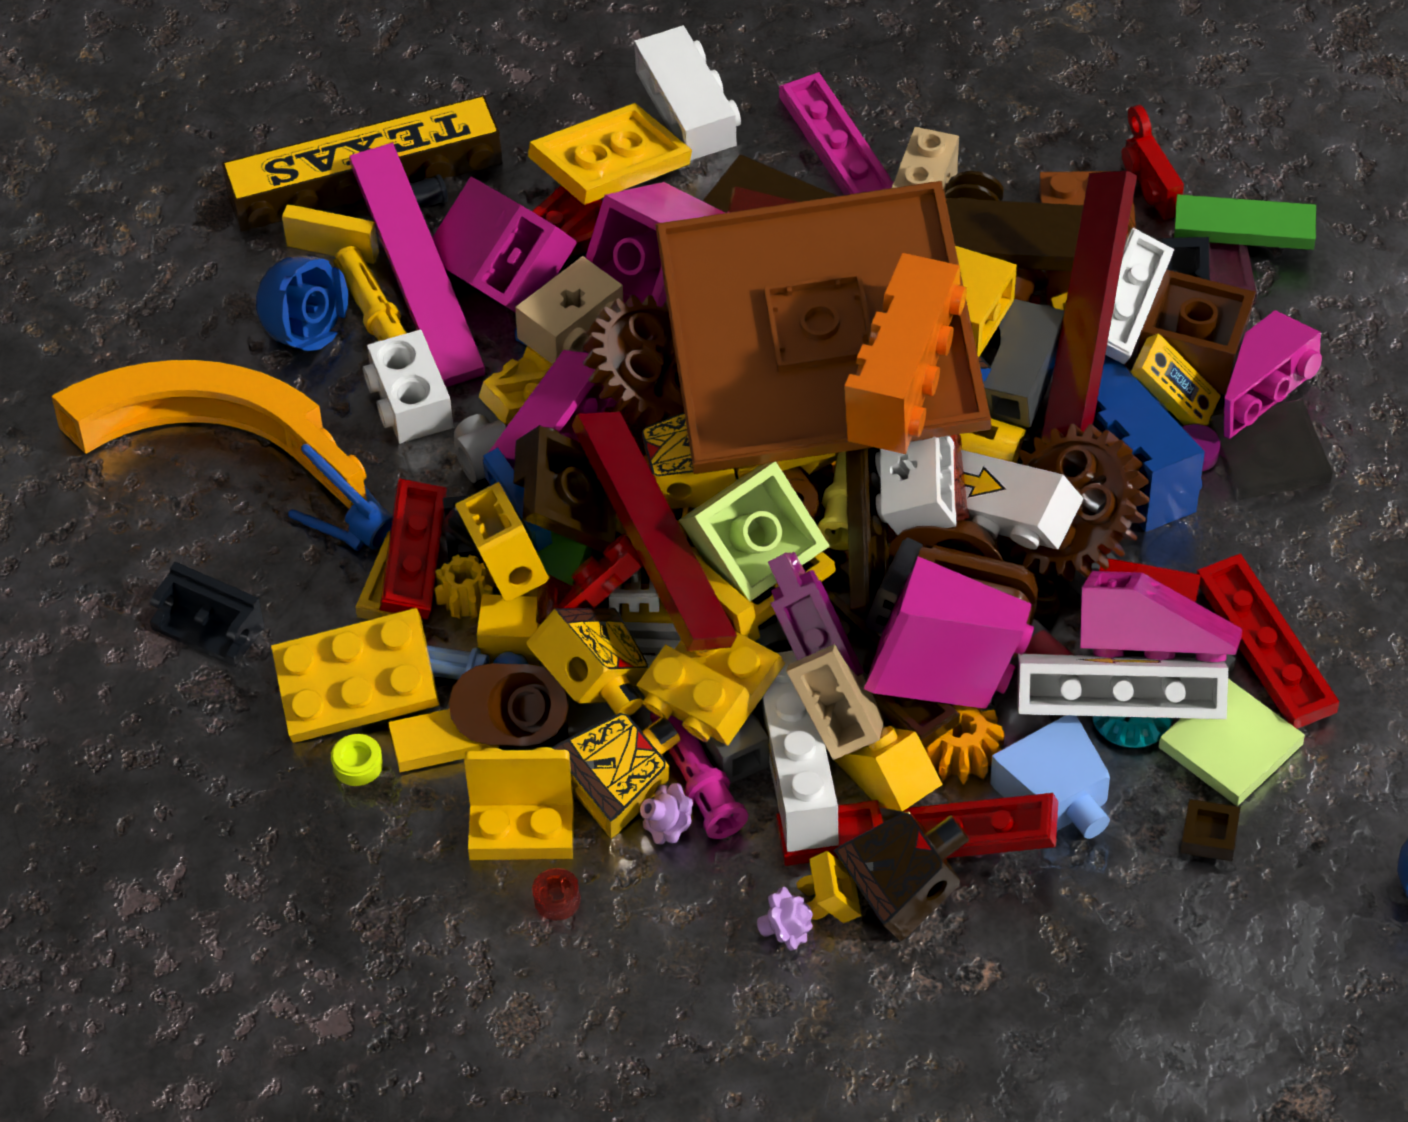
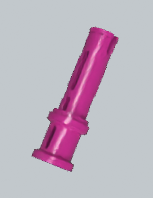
M652 712L650 713L652 723L660 718ZM670 715L668 721L676 729L680 742L670 748L669 752L687 783L685 795L692 799L693 806L699 808L705 819L703 827L708 837L722 839L737 833L748 821L749 814L743 804L735 801L729 791L730 781L726 773L712 766L698 738L690 734L682 726L683 721Z

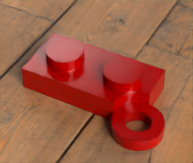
M1140 104L1132 106L1128 109V122L1134 137L1126 140V145L1121 151L1122 161L1125 169L1137 176L1146 202L1149 205H1154L1165 221L1175 217L1177 194L1183 195L1184 183L1153 137L1150 119L1144 107Z

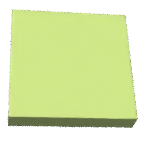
M1228 679L1227 719L1180 718L1160 737L1159 748L1238 807L1303 745L1305 734Z

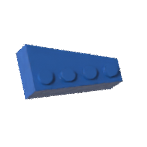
M1105 355L1093 426L1101 433L1105 430L1110 431L1119 440L1126 443L1133 450L1131 454L1142 462L1143 466L1138 471L1148 479L1149 483L1138 490L1142 491L1150 499L1148 503L1137 506L1136 510L1146 518L1145 522L1139 524L1145 532H1148L1197 512L1199 491L1202 489L1201 476L1205 451L1127 370L1124 364Z

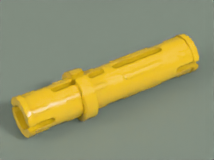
M347 246L340 249L335 254L336 259H333V263L344 274L347 287L363 313V324L366 330L374 335L378 341L406 334L400 323L401 315L396 305L386 299L382 292L383 290L365 262L361 250L356 246Z

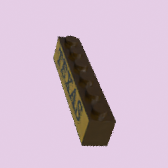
M482 95L222 162L227 195L240 232L283 221L282 215L287 205L322 211L364 200L351 168L349 155L392 142L409 183L432 178L434 175L439 174L445 179L503 164L500 132L485 96Z

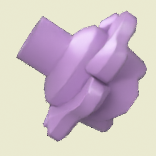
M672 783L669 787L660 784L651 799H645L641 804L640 813L645 818L643 828L652 834L653 841L656 844L661 845L666 841L672 844L676 843L680 834L686 831L691 824L693 802L691 798L685 796L680 784Z
M786 887L779 888L777 893L768 896L770 909L767 915L758 918L757 927L762 936L767 937L775 934L777 940L781 943L785 942L787 948L792 951L797 949L799 944L807 942V932L813 927L811 923L813 914L811 907L804 902L803 897L791 895Z

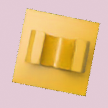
M828 851L810 858L812 875L802 877L796 884L797 889L805 895H816L812 901L806 903L811 907L812 919L818 920L830 913L844 924L860 917L861 910L856 883L843 863Z

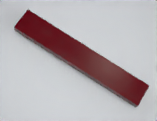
M1129 171L1089 173L1041 439L1046 444L1050 442L1051 429L1056 428L1066 437L1070 424H1075L1084 432L1088 425H1093L1137 179V176Z
M620 412L577 414L571 426L686 650L731 648L737 634Z

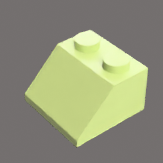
M776 461L757 466L678 520L704 561L748 601H752L777 583L768 561L784 553L795 552L801 565H803L830 546Z

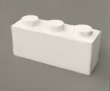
M684 25L635 40L636 73L668 130L692 149L691 160L737 146L736 126L741 125L738 107L734 100L726 99L718 72L716 70L710 71L706 64V57L701 43L698 40L693 41Z

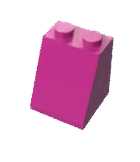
M665 182L605 194L585 258L623 285L624 303H626L631 295H635L641 303L644 302L648 295H652L657 306L661 307L666 301V292L655 224L723 214L725 212Z
M918 556L882 632L864 690L875 694L987 709L994 692L998 691L1004 694L1015 669V665L1009 663L1014 652L1023 655L1030 642L1034 627L1028 625L1027 620L1032 604Z

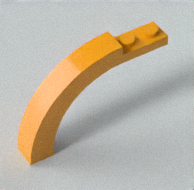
M167 360L148 362L92 376L51 396L59 429L85 454L113 439L145 428L175 423L220 424L252 432L280 446L350 509L353 503L301 451L303 444L310 445L367 501L364 480L366 479L365 469L357 457L352 454L347 456L336 445L331 434L323 428L319 405L289 384L262 372L242 366L212 361Z

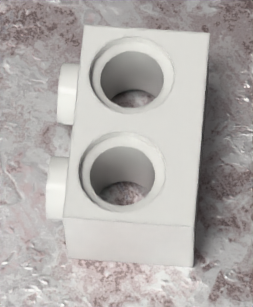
M421 329L367 345L370 364L363 366L365 381L370 393H379L381 400H377V408L384 428L393 427L399 444L454 428L450 396Z

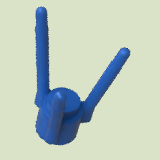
M303 444L301 451L353 503L345 516V522L349 525V531L295 509L289 510L288 516L306 526L346 542L356 551H359L364 544L373 550L380 548L387 532L391 529L392 514L381 506L366 486L367 501L310 445Z

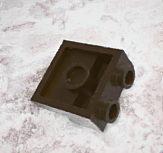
M541 425L517 439L513 484L524 488L523 520L604 552L615 540L616 512L581 443L560 434L553 428Z

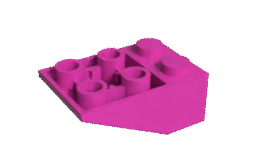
M473 177L469 178L432 237L446 270L516 313L515 307L557 276L577 244L576 240L552 223Z
M1092 571L1082 586L1080 648L1093 649L1094 656L1121 657L1124 656V650L1144 651V657L1148 659L1168 660L1175 658V652L1196 653V660L1221 662L1227 660V654L1236 655L1242 637V629L1144 573Z

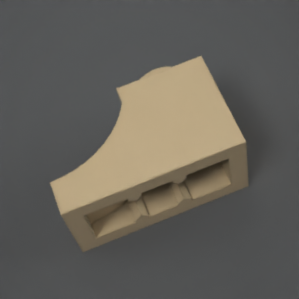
M835 644L788 665L786 672L833 760L880 740L885 717L873 694L864 690L866 681L863 675L857 676L849 668Z

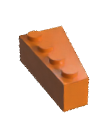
M902 253L884 294L883 311L887 313L876 312L871 323L869 345L862 344L857 356L856 375L849 374L844 385L847 438L849 442L906 454L912 436L920 437L926 418V408L922 407L925 396H934L939 381L940 367L936 366L939 355L947 356L951 347L954 328L949 325L953 315L960 316L962 314L966 301L967 287L960 286V265Z

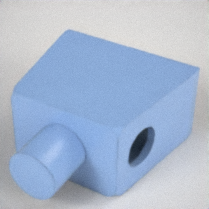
M1065 715L992 755L990 784L1004 798L1054 793L1059 801L1057 831L1073 822L1082 835L1090 839L1099 835L1108 826L1110 818L1102 810L1101 806L1108 799L1110 776L1077 716Z

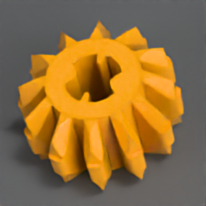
M953 704L952 706L960 713L959 724L924 749L934 768H939V776L942 782L953 774L958 775L959 780L964 785L971 773L984 780L985 775L988 773V766L992 764V755L1001 751V746L1004 745L1002 726L997 725L998 717L995 710L982 711V708Z

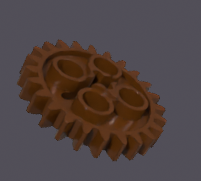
M631 295L626 303L618 298L610 308L605 306L588 329L586 334L589 337L582 348L589 353L583 362L584 366L595 369L589 378L590 383L603 384L605 387L599 394L600 399L613 398L616 401L613 412H621L624 409L630 412L629 424L634 425L640 418L645 421V426H649L684 412L667 299L660 307L657 306L652 295H648L643 303L635 295Z
M1070 424L1067 436L1065 437L1060 431L1053 428L1051 429L1049 443L1046 444L1040 438L1035 437V452L1029 454L1022 449L1019 450V456L1023 461L1022 465L1063 474L1083 497L1082 503L1058 550L1038 545L1037 549H1029L1006 536H1002L1000 542L1011 551L1010 557L1019 564H1023L1031 573L1035 575L1040 573L1052 581L1058 574L1067 582H1072L1075 570L1088 578L1092 572V564L1095 562L1105 570L1108 569L1107 555L1111 551L1123 557L1125 553L1119 544L1123 538L1136 541L1137 536L1129 528L1131 523H1141L1146 520L1136 510V507L1149 502L1150 498L1138 490L1149 482L1138 471L1143 464L1131 454L1133 450L1110 431L1105 430L1101 433L1096 427L1089 424L1083 432L1075 424ZM1087 465L1085 470L1077 476L1079 470ZM1103 503H1106L1104 509L1100 513L1096 514L1098 508Z

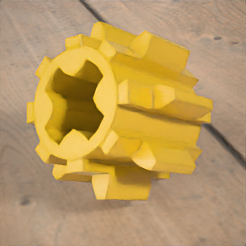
M453 556L449 564L444 563L441 569L436 570L437 587L434 588L437 605H444L447 611L450 610L452 617L459 619L462 616H470L471 619L478 617L482 594L494 595L492 587L495 586V582L489 570L485 568L484 563L479 564V559L476 556Z

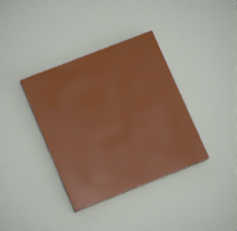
M942 181L655 224L694 474L872 448L871 446L848 441L844 385L849 374L856 375L857 356L862 344L869 345L871 323L876 312L887 313L883 311L884 294L902 253L959 265ZM960 272V286H963V281ZM965 301L962 314L960 316L953 315L949 325L954 328L951 347L947 356L939 355L936 364L937 367H940L937 389L934 396H925L922 407L926 408L924 427L920 437L912 436L911 441L991 430V417L967 301Z

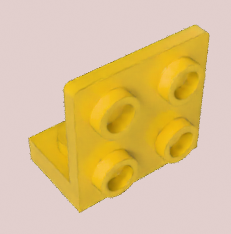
M539 747L533 750L485 748L481 751H466L464 765L470 802L469 860L573 859L574 799L569 751L555 750L548 747Z

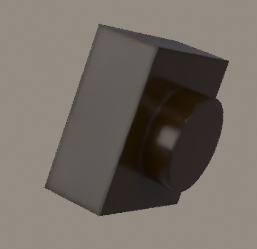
M1189 799L1180 853L1232 861L1241 807Z

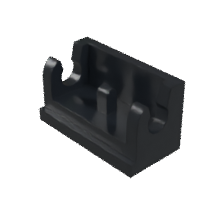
M178 562L172 564L169 574L156 589L150 601V605L158 608L150 621L152 630L235 667L265 627L258 597Z

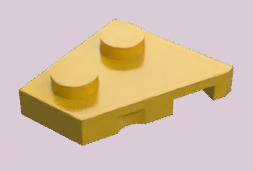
M527 346L523 357L519 361L511 359L503 365L501 372L493 373L483 381L479 398L499 420L508 425L553 364Z

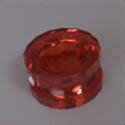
M553 868L540 873L534 880L532 891L535 908L546 919L564 920L573 916L579 909L581 903L579 885L573 873L566 869ZM560 887L561 893H564V898L554 901L552 895H549V890Z

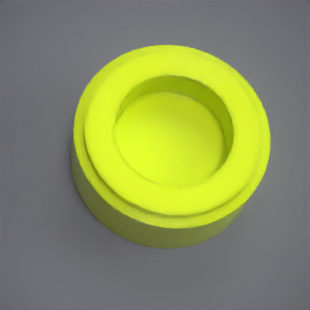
M364 734L348 735L340 739L332 748L331 763L333 773L339 781L346 785H366L374 781L382 771L383 759L381 748L377 741L370 736Z

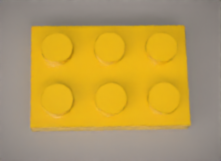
M636 103L530 141L528 157L584 205L604 198L605 194L622 191L690 164L692 154L690 147Z
M417 608L271 645L288 734L293 743L440 706L422 620Z

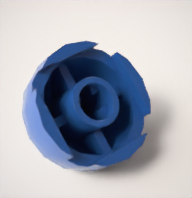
M293 256L277 262L267 270L260 281L256 294V311L261 325L274 340L304 351L322 349L333 341L338 332L330 330L336 325L338 317L345 319L348 310V288L344 274L339 268L332 267L329 264L330 261L323 258Z

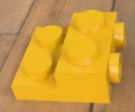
M736 632L737 637L731 648L687 651L682 640H680L675 649L666 644L637 683V687L645 697L642 702L643 705L656 716L668 719L672 715L683 721L682 726L696 738L707 742L712 737L728 746L780 673L785 662L779 654Z

